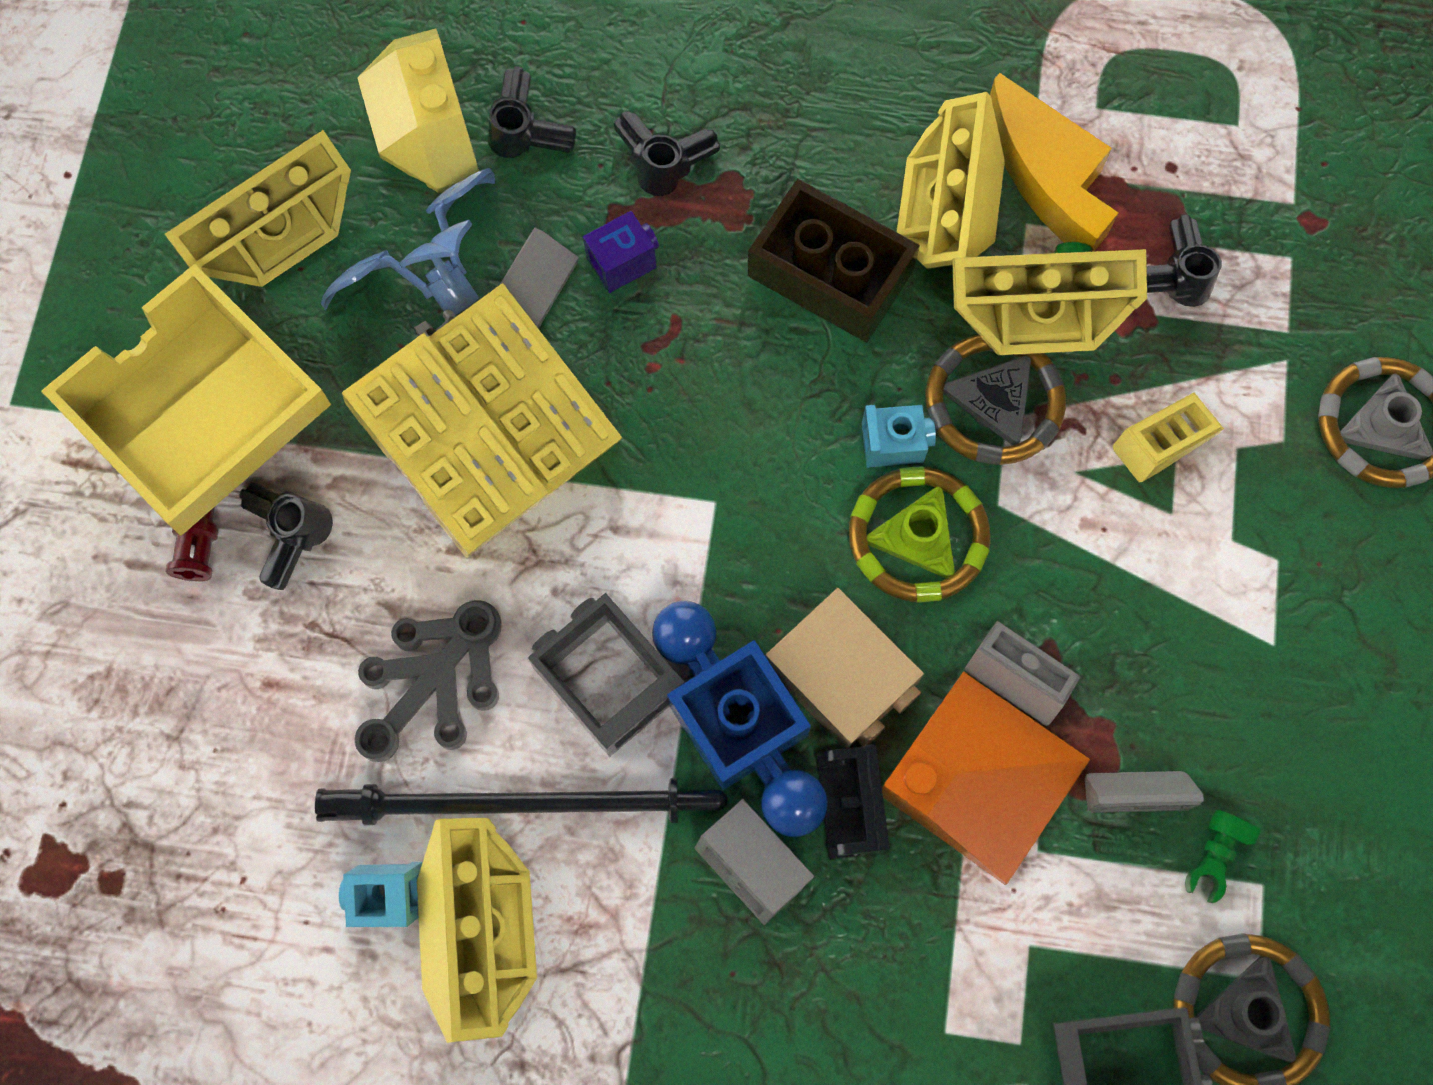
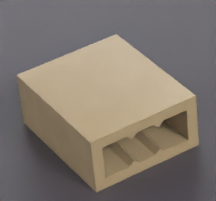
M839 588L834 590L765 655L786 689L844 749L852 748L857 742L862 747L869 745L884 730L885 726L880 720L891 709L895 708L900 714L921 694L915 686L918 685L924 673Z

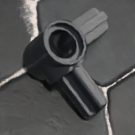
M515 66L514 69H507L504 73L501 97L493 102L489 114L488 144L491 150L504 158H515L523 152L529 153L530 146L566 153L572 152L575 145L576 129L573 126L535 120V112H532L531 107L527 104L531 82L530 73L523 71V68ZM503 127H512L515 130H506Z
M629 111L621 113L620 118L614 121V130L632 151L630 160L638 171L640 187L646 193L653 196H665L673 192L678 184V180L689 175L691 165L718 153L720 150L717 134L713 130L703 129L678 142L675 138L667 135H652L637 114Z
M1181 215L1179 219L1172 220L1169 225L1174 253L1169 257L1167 265L1147 266V293L1168 292L1170 298L1179 304L1195 307L1208 301L1221 270L1222 260L1214 249L1202 244L1197 221L1191 219L1189 215Z
M250 483L247 489H242L239 497L242 499L241 507L265 519L270 529L269 535L276 538L259 578L261 583L268 587L284 590L302 550L311 552L313 546L320 545L330 535L333 526L332 515L324 505L305 499L293 492L285 491L278 494L257 483Z

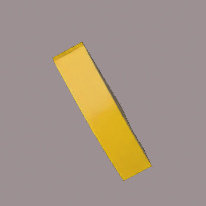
M999 73L994 79L990 96L1006 170L1025 201L1039 219L1062 242L1084 243L1091 246L1094 252L1108 235L1119 212L1086 190L1102 172L1112 148Z

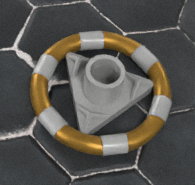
M1372 357L1351 363V365L1338 372L1328 383L1321 396L1318 413L1323 441L1339 465L1354 477L1367 483L1387 488H1406L1427 482L1433 478V450L1419 421L1422 415L1421 404L1414 396L1406 392L1401 378L1407 380L1420 392L1429 397L1433 403V376L1425 369L1404 360L1389 357ZM1377 375H1391L1340 431L1337 421L1341 397L1346 389L1359 380ZM1347 444L1425 462L1400 470L1382 469L1369 464L1353 449L1348 447Z

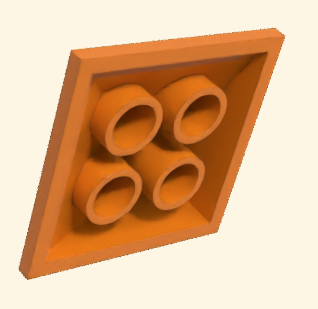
M963 671L883 785L882 793L884 799L998 881L1007 885L1090 759Z

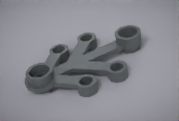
M474 600L460 606L453 618L420 622L405 618L395 623L391 636L395 644L404 651L416 650L426 640H451L439 654L390 660L369 657L360 664L358 669L359 678L371 689L384 688L391 680L418 677L383 720H367L357 729L355 746L362 756L372 762H383L390 759L399 747L398 734L435 690L438 723L434 729L435 740L447 750L458 749L465 743L467 731L465 726L459 721L455 667L469 651L473 682L468 686L467 698L477 710L487 711L492 709L499 700V691L491 678L489 646L498 639L502 629L501 617L495 607L485 601ZM476 619L485 620L486 627L481 633L473 634L469 632V626L472 621ZM405 628H415L416 635L410 642L400 641V634ZM375 665L382 666V676L375 681L368 680V670ZM483 686L491 688L492 694L489 700L483 703L475 701L474 695L477 689ZM450 725L457 726L459 729L458 737L451 742L443 741V730ZM385 734L388 738L386 747L380 751H374L371 747L373 738L376 735Z

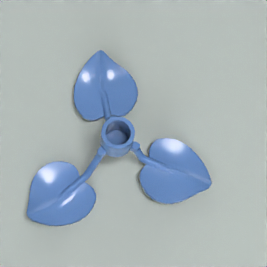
M487 168L478 171L463 181L457 182L441 193L428 206L426 212L430 214L435 211L441 232L433 237L430 243L419 246L400 263L385 250L355 263L343 272L328 287L322 297L321 305L325 311L337 291L360 280L371 271L386 267L394 269L421 290L426 299L433 296L443 311L452 310L456 315L476 302L479 297L464 276L467 271L461 264L458 256L461 240L472 226L470 220H466L449 227L446 213L456 199L460 198L475 185L495 184V175L492 170ZM450 257L451 263L449 260L443 262L441 258ZM430 259L435 265V268L425 275L430 282L428 284L405 267Z

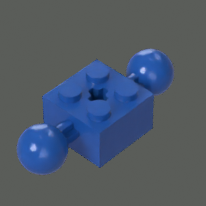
M677 601L667 605L657 615L653 624L652 638L654 645L662 657L674 664L687 665L694 675V678L667 694L669 707L722 791L755 771L765 786L761 798V808L769 826L776 832L788 837H801L813 832L823 822L827 812L826 792L822 784L813 775L800 770H791L781 755L808 737L811 725L755 640L720 661L712 649L716 640V625L711 614L703 606L691 601ZM735 707L740 713L748 710L750 713L747 716V723L739 725L738 723L731 724L728 722L730 720L729 709Z

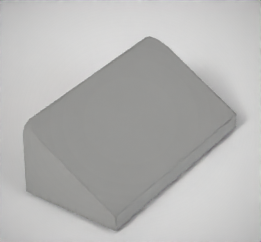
M534 228L500 284L503 283L539 329L577 265L579 257L545 232Z
M996 621L965 667L967 674L1046 726L1053 721L1063 708L1081 678L1078 674L998 621Z
M1182 771L1089 773L1085 776L1087 811H1091V813L1188 811L1204 802L1201 790L1191 777Z

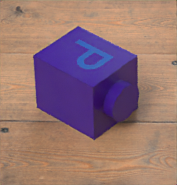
M632 211L583 236L586 258L608 293L657 268L655 249L659 248L658 240L648 223L640 225Z

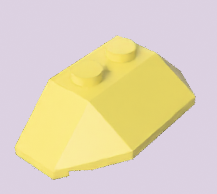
M432 29L393 40L357 77L378 153L381 159L409 176L426 183L427 187L437 193H442L457 182L463 181L465 178L478 172L479 169L437 29Z
M988 92L944 101L937 112L939 117L925 130L907 157L897 233L920 245L917 260L927 269L953 265V258L977 257L995 243L1005 159L992 99Z
M322 130L165 233V236L189 268L195 264L208 277L263 287L338 236L351 169L327 134Z
M1146 249L961 257L952 259L954 309L997 355L1094 351L1125 321L1134 309H1137L1147 299Z
M489 818L435 820L417 879L422 991L447 1043L502 1037L509 1026L508 1022L520 1008L537 979L530 871L510 845L495 831L497 828Z

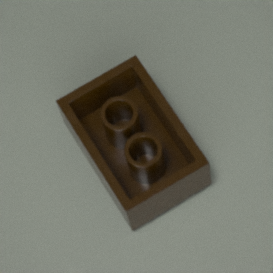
M797 178L748 250L747 276L868 343L913 273L920 245Z

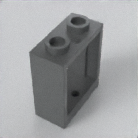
M605 593L597 600L589 598L582 602L572 612L570 616L572 621L558 633L553 629L541 636L532 646L534 653L528 657V660L538 675L604 752L611 757L669 707L667 694L685 682ZM608 622L655 675L657 680L601 726L552 668Z
M1186 1007L1052 1023L1063 1085H1087L1079 1035L1171 1024L1182 1084L1213 1085L1209 1074H1200L1196 1052L1205 1051L1203 1033L1198 1017L1189 1018Z

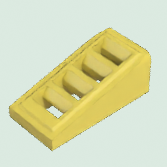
M1194 392L1125 429L1113 444V450L1136 480L1143 482L1220 434L1224 428ZM1182 413L1188 417L1199 432L1194 433L1181 417ZM1166 423H1169V425L1173 428V430L1177 433V435L1181 438L1182 441L1178 439V437L1173 433V431L1169 428V426ZM1151 433H1153V434L1155 435V437L1158 439V441L1161 443V445L1165 448V450H1163V449L1161 448V446H1160V445L1157 443V441L1153 438V436L1151 435Z

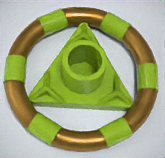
M923 466L899 468L879 477L859 496L850 515L849 542L856 565L870 583L881 591L895 598L910 602L941 601L966 588L981 572L990 551V526L982 502L964 482L938 469ZM920 485L935 487L867 535V524L877 502L885 494L898 487ZM943 491L954 498L969 517L972 526L973 538L962 567L956 573H954ZM869 546L946 579L940 582L915 584L898 580L886 572L872 552H870Z

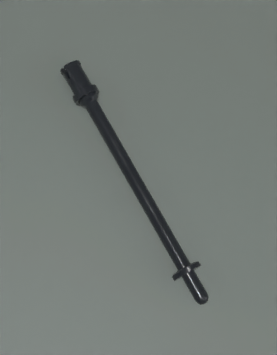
M671 778L668 790L385 794L381 789H378L376 784H365L362 789H318L315 796V814H317V822L362 820V824L366 826L376 825L377 821L381 820L385 815L668 811L670 822L678 823L679 811L722 810L726 807L728 798L726 793L720 790H678V778Z

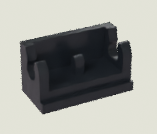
M876 745L825 751L824 756H817L819 782L822 784L827 796V812L824 824L829 860L886 854L890 850Z

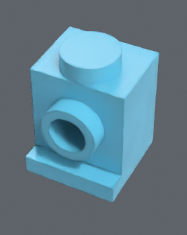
M875 405L865 406L862 432L867 468L924 463L928 447L935 446L936 433L933 420L924 418L922 405L876 408ZM909 429L910 432L905 435L897 434L894 430Z
M422 862L358 865L343 874V880L339 888V904L341 909L345 910L346 927H408L419 918L417 879ZM379 885H384L385 897L381 894Z

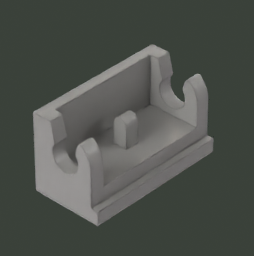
M744 799L739 801L701 835L694 848L764 926L814 878V875Z

